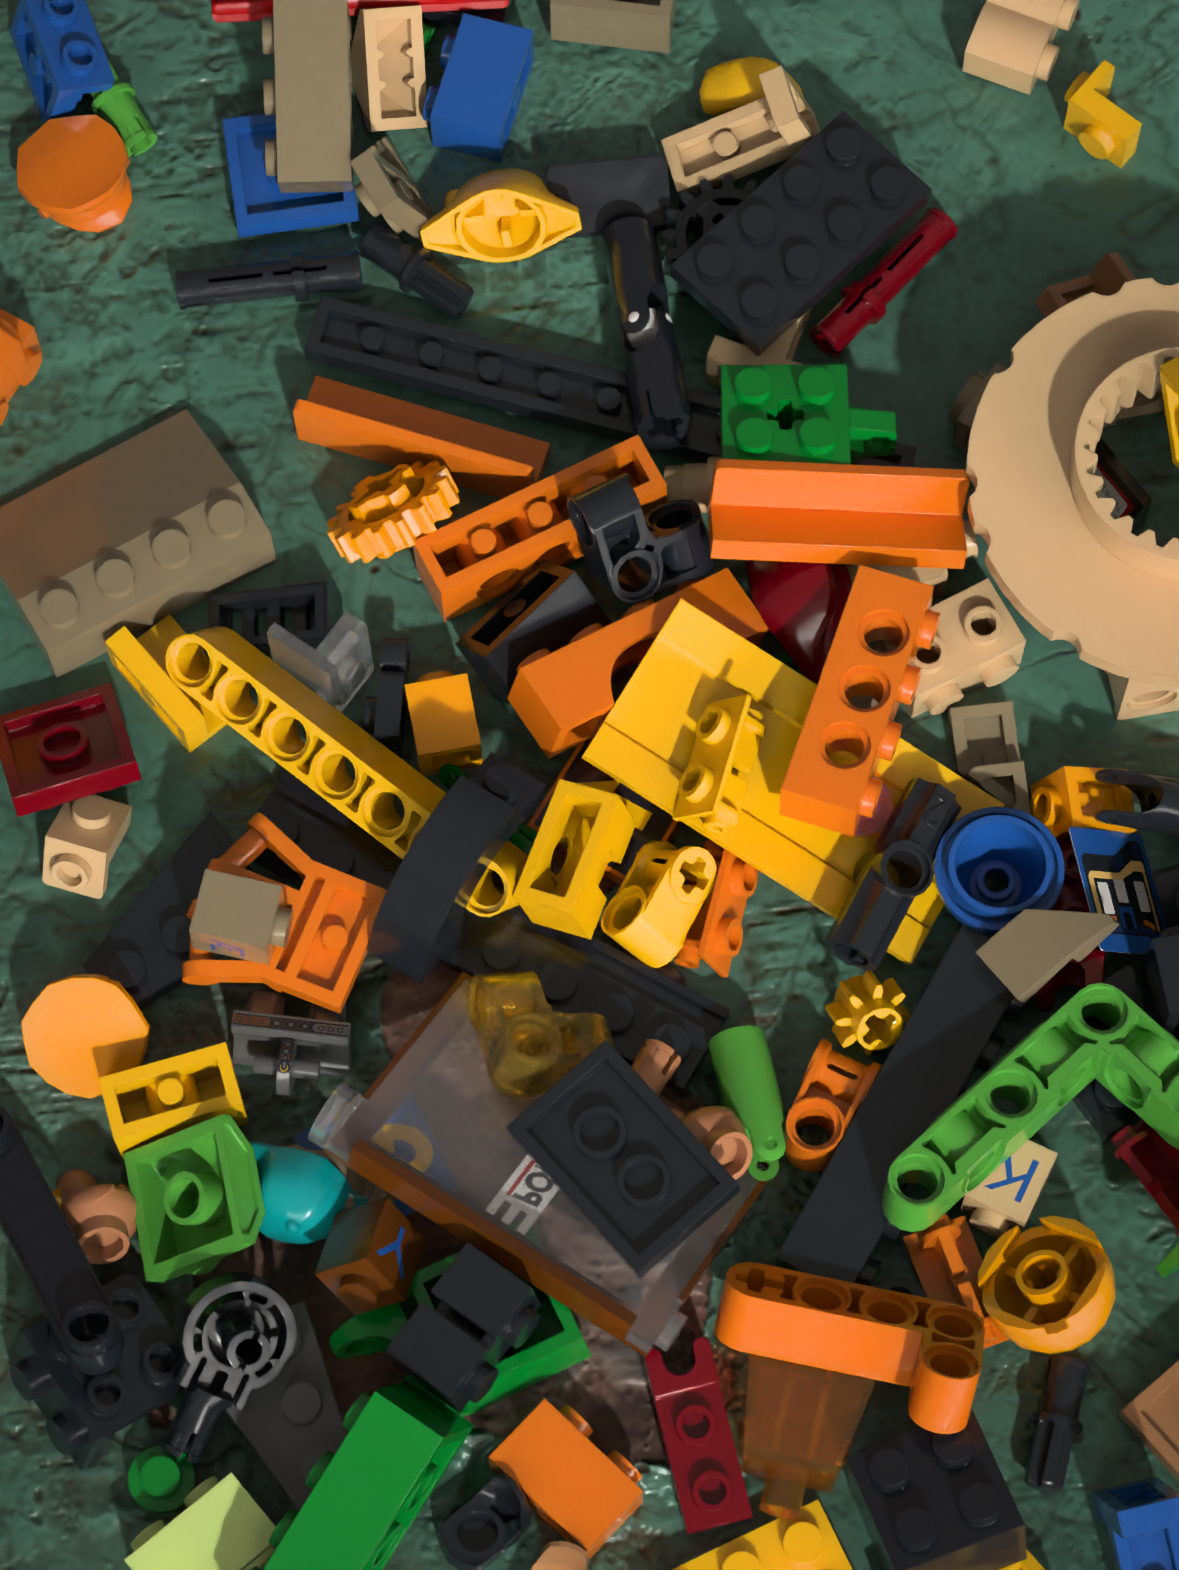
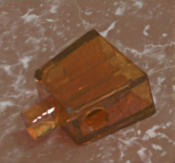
M749 1354L745 1378L740 1467L747 1474L766 1478L759 1505L760 1510L778 1518L796 1519L800 1514L805 1488L825 1493L833 1492L846 1462V1456L850 1453L869 1408L875 1385L874 1379Z

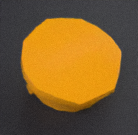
M101 974L72 975L50 982L32 1003L21 1021L23 1042L29 1065L48 1084L66 1094L89 1099L102 1095L98 1078L142 1065L150 1025L135 1000L121 983Z

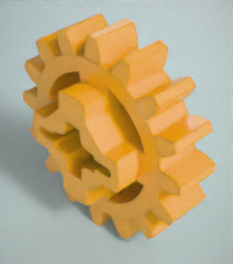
M421 460L416 461L411 466L399 464L389 472L375 477L368 476L360 481L353 488L354 491L350 493L353 499L335 508L337 515L327 520L329 530L326 532L340 557L345 556L348 563H353L359 558L364 563H369L375 557L387 559L393 553L415 545L416 539L436 531L434 523L449 518L453 514L450 507L460 502V498L457 495L459 489L445 465L440 466L437 460L430 462L426 466H424Z

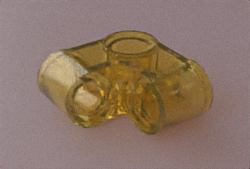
M533 971L477 974L470 980L468 988L470 1021L478 1034L489 1078L493 1085L503 1094L512 1098L522 1099L542 1096L605 1040L617 1051L608 1021L604 1016L598 1013L563 1014L562 1012H553L551 1005L546 1002L539 978Z

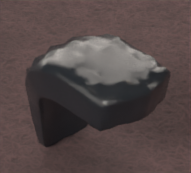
M498 1473L471 1500L445 1520L438 1529L437 1540L446 1561L457 1570L485 1569L514 1545L526 1532L532 1520L531 1507L518 1483L508 1475Z

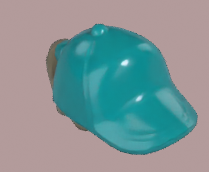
M249 1141L254 1149L266 1212L259 1231L267 1238L293 1244L318 1242L328 1237L336 1213L385 1197L395 1205L396 1197L328 1155L324 1150H307L297 1144L282 1147ZM397 1159L398 1162L406 1166L405 1162Z

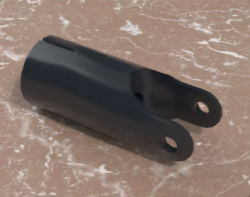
M1103 769L1095 773L1096 780L1123 785L1135 793L1140 801L1142 811L1133 813L1119 810H1103L1094 815L1096 821L1104 824L1179 836V777L1120 769Z

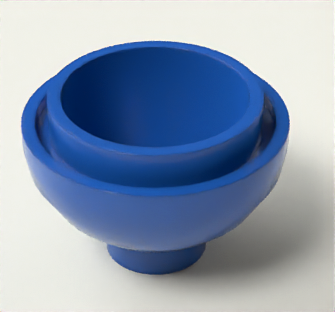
M1008 807L983 808L958 819L942 837L934 861L936 888L948 911L962 924L965 923L974 929L991 935H995L1025 909L1051 910L1060 895L1064 881L1065 867L1062 851L1051 831L1030 814ZM989 875H1000L1008 882V887L999 893L992 892L986 888L984 878Z

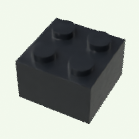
M972 1409L966 1427L958 1433L939 1434L919 1428L846 1456L850 1492L884 1570H999L1027 1559L1024 1521Z

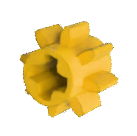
M866 971L864 975L854 976L846 981L841 980L834 996V1002L825 1005V1010L835 1023L831 1031L844 1048L856 1041L865 1055H870L873 1050H881L892 1044L895 1045L902 1032L903 1023L908 1022L911 1017L902 1004L906 995L893 978H889L881 984L872 971Z

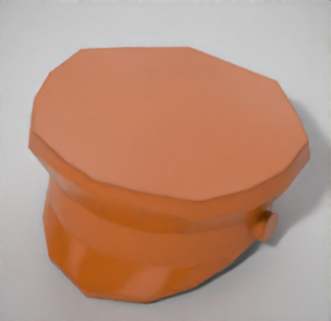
M96 114L49 119L18 147L16 170L18 193L31 205L38 208L37 212L42 218L47 219L49 217L61 225L77 231L100 233L123 222L132 204L131 182L126 172L130 164L126 145L116 129Z

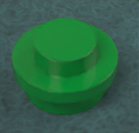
M160 1445L145 1449L134 1459L128 1472V1488L139 1506L152 1513L165 1514L176 1511L184 1505V1499L195 1488L196 1484L195 1470L192 1463L185 1460L186 1454L182 1453L181 1457L178 1458L164 1450Z

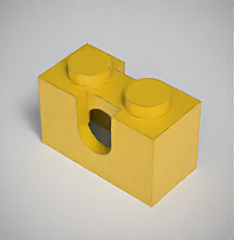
M559 779L513 894V897L532 923L591 940L607 900L599 888L607 865L611 861L621 864L636 826L635 820L619 795ZM559 842L562 848L567 849V856L561 871L555 875L551 872V860L554 849Z

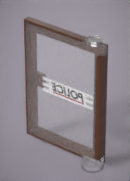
M463 971L363 1096L345 1083L341 1084L333 1092L315 1119L309 1132L308 1140L323 1148L324 1152L461 1240L466 1243L469 1242L497 1263L641 1355L647 1357L654 1345L667 1352L688 1319L687 1316L679 1312L680 1308L770 1180H757L746 1170L740 1178L736 1179L741 1191L639 1279L506 1130V1126L592 1051ZM660 1095L659 1098L669 1108L681 1110L686 1115L689 1113ZM763 1162L758 1163L757 1168L765 1171L768 1169V1165Z

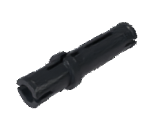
M356 250L352 251V253L307 258L304 257L303 252L291 253V259L236 264L189 271L176 270L175 277L180 310H186L190 307L242 303L295 296L296 302L309 301V294L353 289L357 291L363 290L359 252Z

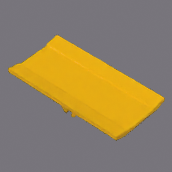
M682 598L677 603L581 757L673 816L679 797V781L688 767L697 737L696 725L700 716L705 711L706 704L745 694L750 695L752 699L749 708L762 713L761 723L765 726L766 731L761 740L753 771L743 773L734 767L731 771L732 774L749 783L738 824L730 826L728 834H716L704 827L706 819L704 817L681 820V822L834 919H836L854 885L853 872L856 863L863 855L872 851L910 780L919 777L931 783H939L955 794V799L962 808L954 823L973 811L988 807L1005 806L1004 803L900 738L892 761L880 759L874 777L883 781L880 798L872 818L861 815L854 837L780 815L781 787L817 684ZM837 751L828 756L831 761L839 765H851L859 760L857 756L848 751ZM888 862L887 873L889 878L898 886L899 874L896 868ZM934 875L931 885L927 890L913 899L886 951L908 966L912 964L932 925L944 907V903L936 888Z

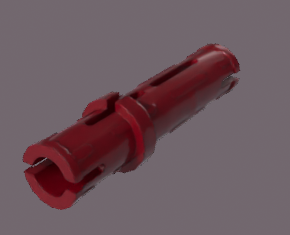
M929 207L919 221L888 250L860 281L852 280L842 289V299L809 330L810 338L818 349L829 357L838 358L845 347L868 324L875 325L886 315L887 304L919 274L950 240L957 236L956 232L958 230L955 223L944 211L936 207Z

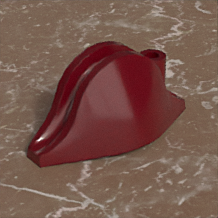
M746 560L751 596L762 619L805 676L812 682H819L852 588V580L846 564Z

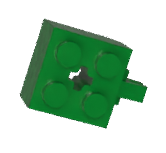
M847 364L721 365V459L851 464V462L861 461L867 457L895 454L897 440L895 412L862 409V407L849 405Z

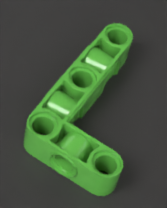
M1096 983L1086 986L1047 1021L1039 1024L944 1110L924 1133L894 1160L889 1168L881 1202L884 1215L892 1225L904 1231H922L933 1225L966 1193L974 1190L1093 1079H1097L1164 1140L1179 1150V1041L1155 1022L1125 993L1113 985ZM1092 1016L1102 1018L1108 1022L1111 1029L1103 1031L1093 1029L1083 1019ZM998 1099L1011 1100L1022 1111L1011 1115L1002 1113L995 1108L992 1102ZM907 1183L919 1184L926 1188L930 1196L922 1200L910 1199L901 1192L899 1187Z

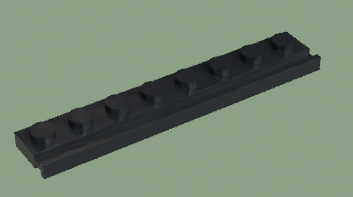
M284 769L279 776L280 781L272 794H268L258 812L275 824L313 861L388 890L403 859ZM268 848L254 860L257 864L300 887L302 886L304 880ZM493 882L497 891L503 895L504 888ZM520 905L491 917H481L465 909L456 942L439 961L442 965L459 974H462L463 971L528 1012L594 1048H597L607 1040L630 1066L633 1064L636 1055L641 1049V1045L646 1039H655L667 1044L675 1050L673 1054L680 1056L681 1063L665 1086L684 1096L709 1053L708 1042L719 1033L729 1018V1009L594 936L590 940L532 923Z

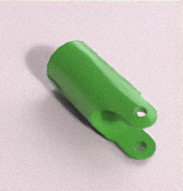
M752 1025L737 1026L719 1032L708 1042V1048L723 1106L735 1112L736 1116L745 1126L747 1137L752 1144L753 1155L747 1170L753 1178L767 1181L777 1175L779 1170L778 1159L784 1155L786 1150V1142L781 1126L784 1105L764 1030ZM766 1163L768 1169L765 1171L759 1170L757 1164Z

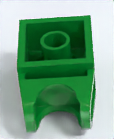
M523 1221L505 1229L543 1253L532 1228L524 1238L515 1233ZM460 1251L415 1272L406 1300L355 1315L343 1323L329 1338V1346L332 1353L338 1359H348L355 1356L385 1352L422 1302L433 1310L440 1304L441 1300L431 1293V1289ZM510 1270L508 1271L533 1288L541 1304L536 1311L540 1318L527 1341L517 1349L510 1346L497 1363L495 1368L499 1370L498 1376L488 1393L477 1403L469 1400L459 1414L407 1375L404 1381H410L461 1417L480 1411L592 1357L570 1309Z

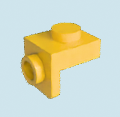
M1105 59L1092 74L1083 71L1067 90L1064 101L1068 103L1063 128L1077 137L1082 147L1089 154L1098 159H1107L1121 169L1136 152L1142 123L1106 98L1111 89L1115 66Z

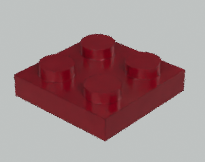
M111 682L0 715V759L18 817L40 810L51 809L66 802L99 792L110 791L119 786L142 780Z

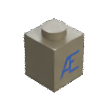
M205 869L189 928L192 946L194 949L270 965L274 946L285 948L293 920V909L285 908L282 885Z

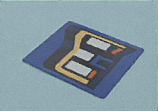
M1070 827L1069 833L1090 913L1109 914L1120 924L1099 944V948L1107 952L1147 954L1152 939L1159 938L1158 934L1165 930L1166 926L1141 835Z

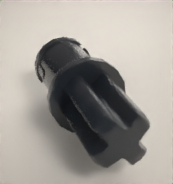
M382 223L372 227L364 237L359 248L361 250L359 255L398 280L399 289L406 293L412 290L450 316L461 315L467 309L474 295L472 287L434 262V256L430 250L426 248L421 251L398 237L397 234L389 230Z
M1052 1355L1048 1358V1370L1039 1411L1032 1412L1030 1422L1035 1425L1024 1481L1025 1484L1035 1490L1058 1493L1064 1485L1074 1435L1081 1434L1083 1430V1424L1078 1421L1087 1375L1090 1373L1091 1366L1076 1358Z

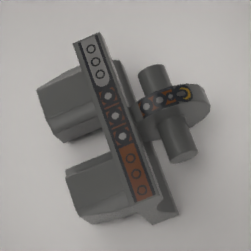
M254 991L244 1011L234 1010L231 1023V1033H233L234 1037L233 1064L253 1066V1073L275 1075L276 1093L278 1095L291 1096L295 1078L319 1080L320 1074L349 1077L352 1062L351 1023L346 1022L345 1005L341 1014L311 1003L308 1018L286 1016L285 998L281 997L278 993Z

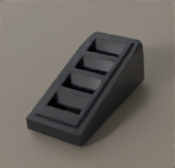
M328 581L208 595L209 628L217 626L233 630V611H242V637L268 657L318 656L343 652L342 597ZM310 609H315V629L311 630ZM267 610V635L259 636V611ZM285 610H293V632L285 633Z

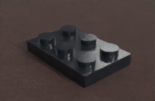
M607 1040L506 1126L508 1134L639 1279L741 1191L738 1182Z

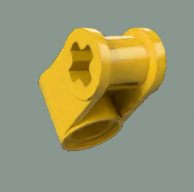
M651 841L643 845L636 854L633 865L616 895L612 897L605 907L601 918L603 932L651 968H659L668 964L683 947L688 930L705 900L714 889L717 878V867L714 858L707 850L698 846H684L677 849L675 845L667 841ZM658 858L664 859L666 862L665 864L654 863L652 860ZM684 880L697 882L695 886L684 885L683 883Z

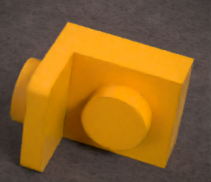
M1064 766L1035 782L1030 787L1031 816L1043 823L1056 840H1063L1070 836V827L1129 834L1137 831L1134 828L1100 823L1094 818L1097 812L1103 810L1135 813L1131 790L1123 785L1104 783L1095 779L1097 771L1113 768Z

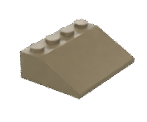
M187 409L0 507V582L56 678L108 652L105 640L125 626L136 637L149 630L168 614L173 617L208 598V595H214L276 561L270 530L239 479Z

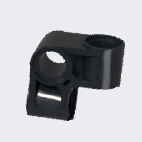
M625 472L567 499V509L572 525L579 537L591 576L622 601L635 604L644 602L651 596L682 582L702 577L714 567L715 559H710L709 537L697 502L692 500L670 501L644 515L638 497L629 483L630 475ZM631 558L626 570L618 574L621 565Z

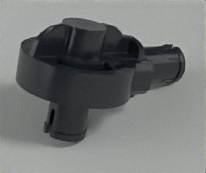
M245 1272L221 1274L202 1283L185 1302L178 1321V1339L183 1353L172 1374V1378L176 1383L185 1387L187 1392L166 1436L160 1442V1446L170 1454L180 1458L184 1451L187 1453L185 1456L186 1461L199 1463L204 1447L221 1412L227 1411L228 1407L231 1408L232 1404L238 1409L245 1410L254 1390L274 1380L289 1363L297 1338L295 1318L282 1294L266 1279ZM219 1298L220 1301L214 1304V1306L210 1304L211 1302ZM273 1305L277 1306L280 1314L281 1328L279 1338L274 1329H272L276 1328L277 1324L268 1309ZM258 1311H260L264 1315L265 1321L271 1328L266 1330L265 1335L263 1334V1320ZM197 1333V1341L193 1342V1336Z

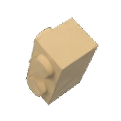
M989 578L931 607L932 611L941 613L936 635L930 650L919 647L913 666L922 668L919 684L912 704L902 703L911 719L928 710L931 715L945 712L962 700L963 692L983 682L986 687L1000 684L1019 669L1018 664L1022 660L1026 639ZM877 640L875 651L886 653L895 650L897 647L889 641Z

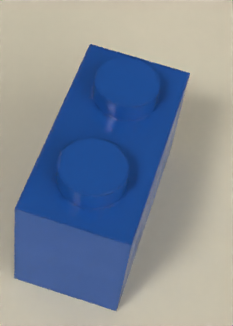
M463 13L457 34L448 33L443 43L440 68L445 69L440 86L431 85L429 87L424 103L423 120L430 122L432 146L502 163L534 62L533 30Z

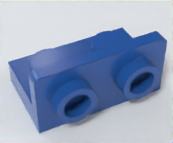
M19 0L10 34L43 124L49 119L73 116L76 104L81 102L83 94L106 91L112 88L114 76L86 0Z

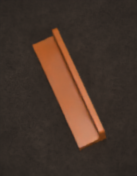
M317 375L307 400L297 399L293 408L296 433L299 440L392 467H396L399 464L411 466L420 460L426 466L430 462L437 460L440 466L445 465L457 486L502 499L541 481L551 454L549 442Z
M718 459L714 466L707 513L710 559L963 569L967 554L963 511L970 483L969 477L964 469Z

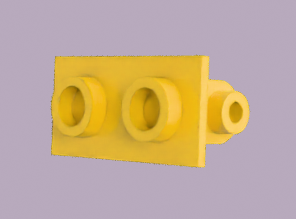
M745 694L706 704L705 711L700 716L696 725L697 737L688 767L679 781V797L673 813V820L681 821L704 817L706 818L704 827L716 834H728L730 826L738 824L749 783L732 774L731 771L733 767L743 773L753 771L761 740L766 731L765 726L761 723L762 713L749 708L752 699L750 695Z

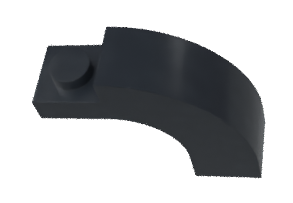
M493 752L488 755L468 779L461 775L432 812L401 862L378 910L370 934L367 951L421 984L455 944L463 914L478 882L501 847L541 802L546 785Z

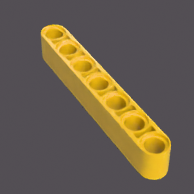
M215 626L181 635L175 638L169 645L165 656L166 669L170 678L178 687L393 853L404 859L420 830L446 795V792L235 631L227 627ZM203 648L207 651L210 658L209 669L202 658ZM250 684L255 688L258 695L257 706L250 696ZM298 720L305 728L306 743L299 736ZM346 758H348L354 766V781L347 773L345 762ZM395 795H397L403 803L405 812L404 819L397 813L395 809ZM507 840L478 882L466 909L481 917H491L518 906L519 904L513 897L528 856ZM493 870L502 878L504 883L503 895L497 891L493 884Z

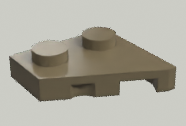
M385 136L350 161L351 166L361 181L354 187L355 192L372 216L377 217L382 214L386 222L396 233L399 234L405 230L423 243L420 234L421 227L434 214L390 138Z

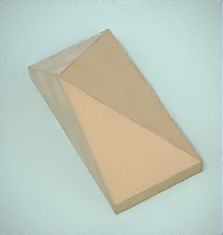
M421 5L360 9L350 52L352 83L367 131L375 132L429 127L428 121L423 120V108L427 91Z

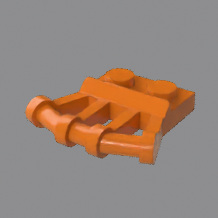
M257 812L246 823L249 830L219 859H211L207 869L282 885L285 908L293 909V920L285 948L274 946L270 965L248 960H215L216 953L194 949L190 937L189 961L182 964V981L202 986L215 985L220 982L263 983L277 992H286L341 1014L367 955V946L372 927L387 890L313 861L266 816ZM268 848L279 856L304 881L300 890H297L245 868ZM193 899L186 914L191 921L197 899Z

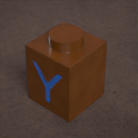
M387 1197L336 1213L315 1275L354 1315L398 1303L407 1299L426 1238Z

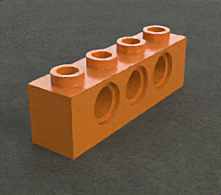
M635 435L443 526L433 533L416 539V544L413 545L417 572L444 622L511 591L543 559L564 566L583 557L582 546L567 509V499L626 472L630 475L629 483L638 497L644 515L654 508L667 503V484L639 435Z
M861 564L859 565L781 787L780 815L852 837L855 835L861 815L869 818L873 817L883 786L882 780L874 778L880 759L892 761L903 724L893 722L900 703L912 704L919 684L922 668L913 666L919 647L930 650L938 628L941 613L931 610L934 586ZM876 640H886L893 643L897 648L891 652L881 653L871 649L868 644ZM857 695H866L875 699L878 704L871 708L862 709L853 706L848 700ZM837 751H848L857 756L859 760L851 765H839L831 761L828 756Z

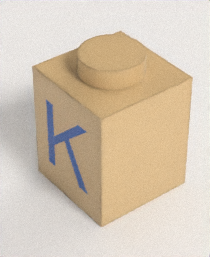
M1027 1140L979 1186L965 1194L960 1211L971 1216L969 1222L972 1226L990 1236L1000 1238L1006 1231L1017 1225L1021 1232H1023L1052 1171L1058 1153L1031 1140Z

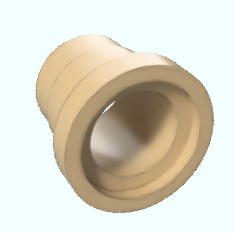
M721 456L708 457L707 463L666 466L664 481L667 484V502L692 500L698 503L702 513H708L715 462L721 459Z

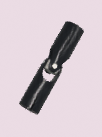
M624 217L606 226L602 232L601 242L613 304L619 310L622 322L619 331L637 432L642 440L657 445L669 444L678 441L677 437L682 439L691 431L693 427L691 408L674 328L669 316L668 292L655 228L651 222L644 218Z

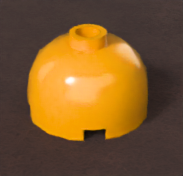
M1058 1216L1041 1217L1039 1220L1042 1226L1031 1227L1021 1232L1017 1225L1006 1231L987 1250L978 1271V1286L982 1291V1303L995 1327L1006 1338L1023 1349L1055 1354L1072 1351L1091 1341L1105 1326L1116 1299L1115 1274L1112 1263L1094 1231L1076 1219Z

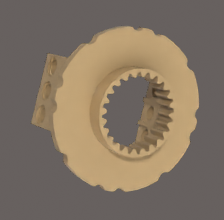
M1153 278L1124 282L1122 288L1110 296H1102L1095 292L1086 294L1060 307L1026 333L1011 350V366L1006 371L994 373L985 388L977 406L970 431L965 464L966 475H968L969 480L975 487V492L969 496L967 506L969 520L973 533L980 535L986 540L988 545L984 562L1002 593L1020 615L1050 641L1065 640L1076 647L1079 659L1104 670L1105 675L1108 674L1115 704L1113 710L1116 721L1179 710V539L1172 538L1164 547L1156 545L1155 531L1148 529L1138 536L1131 533L1133 519L1129 515L1118 519L1112 517L1116 502L1113 498H1100L1104 481L1101 476L1094 475L1098 462V455L1094 452L1096 444L1101 438L1103 427L1115 426L1117 419L1163 412L1164 417H1166L1159 371L1161 370L1160 365L1179 356V283L1162 285Z

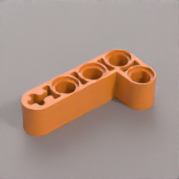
M744 1262L733 1265L726 1273L715 1324V1335L721 1343L740 1352L910 1387L908 1412L915 1424L934 1433L952 1434L963 1430L969 1420L982 1368L985 1325L983 1319L976 1312L958 1304L761 1263Z

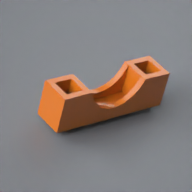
M728 567L707 578L703 575L692 581L682 582L673 591L672 595L657 602L649 598L644 602L636 603L623 614L620 620L605 627H602L600 623L592 624L577 633L568 645L552 653L549 649L538 650L518 665V673L507 699L548 759L595 736L614 705L611 677L623 668L642 661L681 598L755 646H760L768 627Z

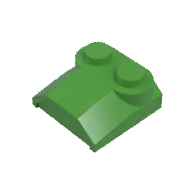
M218 1115L123 1154L130 1192L136 1201L135 1222L146 1281L166 1282L182 1275H205L211 1272L221 1259L255 1244L266 1213L254 1149L231 1115Z

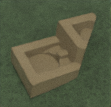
M1013 701L949 708L947 714L956 773L1004 803V807L1017 809L1031 815L1024 761H1020Z
M1025 909L976 951V954L1018 1000L1026 1003L1072 958L1080 963L1120 924L1109 914Z

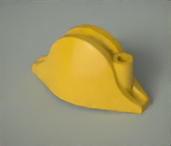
M508 168L482 173L468 180L459 189L449 191L445 196V208L421 227L420 234L423 246L426 249L485 262L501 263L530 257L580 231L582 225L579 209L549 192L538 176L526 170Z

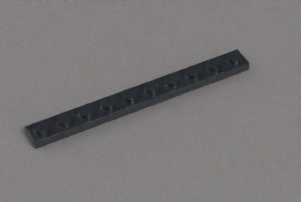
M323 295L321 297L304 348L306 360L620 441H625L635 435H639L627 374L624 372ZM687 389L693 419V427L688 435L682 439L677 437L678 441L669 444L657 445L644 440L642 442L647 448L707 463L708 457L721 456L720 397ZM896 442L894 455L867 457L861 461L851 462V465L913 467L917 447Z

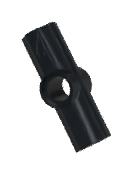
M919 777L910 780L872 851L863 855L856 863L853 872L854 885L824 940L830 948V953L845 964L856 966L866 971L877 969L913 899L924 893L931 885L934 875L933 861L938 845L962 808L955 799L956 795L939 783H931ZM888 862L896 868L899 874L898 886L889 878L887 873Z

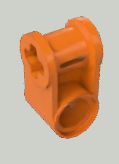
M824 1038L820 1041L803 1076L799 1092L788 1112L785 1124L784 1138L786 1150L784 1155L790 1164L799 1170L810 1173L826 1169L883 1065L873 1061L867 1066L832 1050L831 1041ZM807 1124L819 1125L828 1132L830 1140L823 1145H809L800 1140L796 1131Z

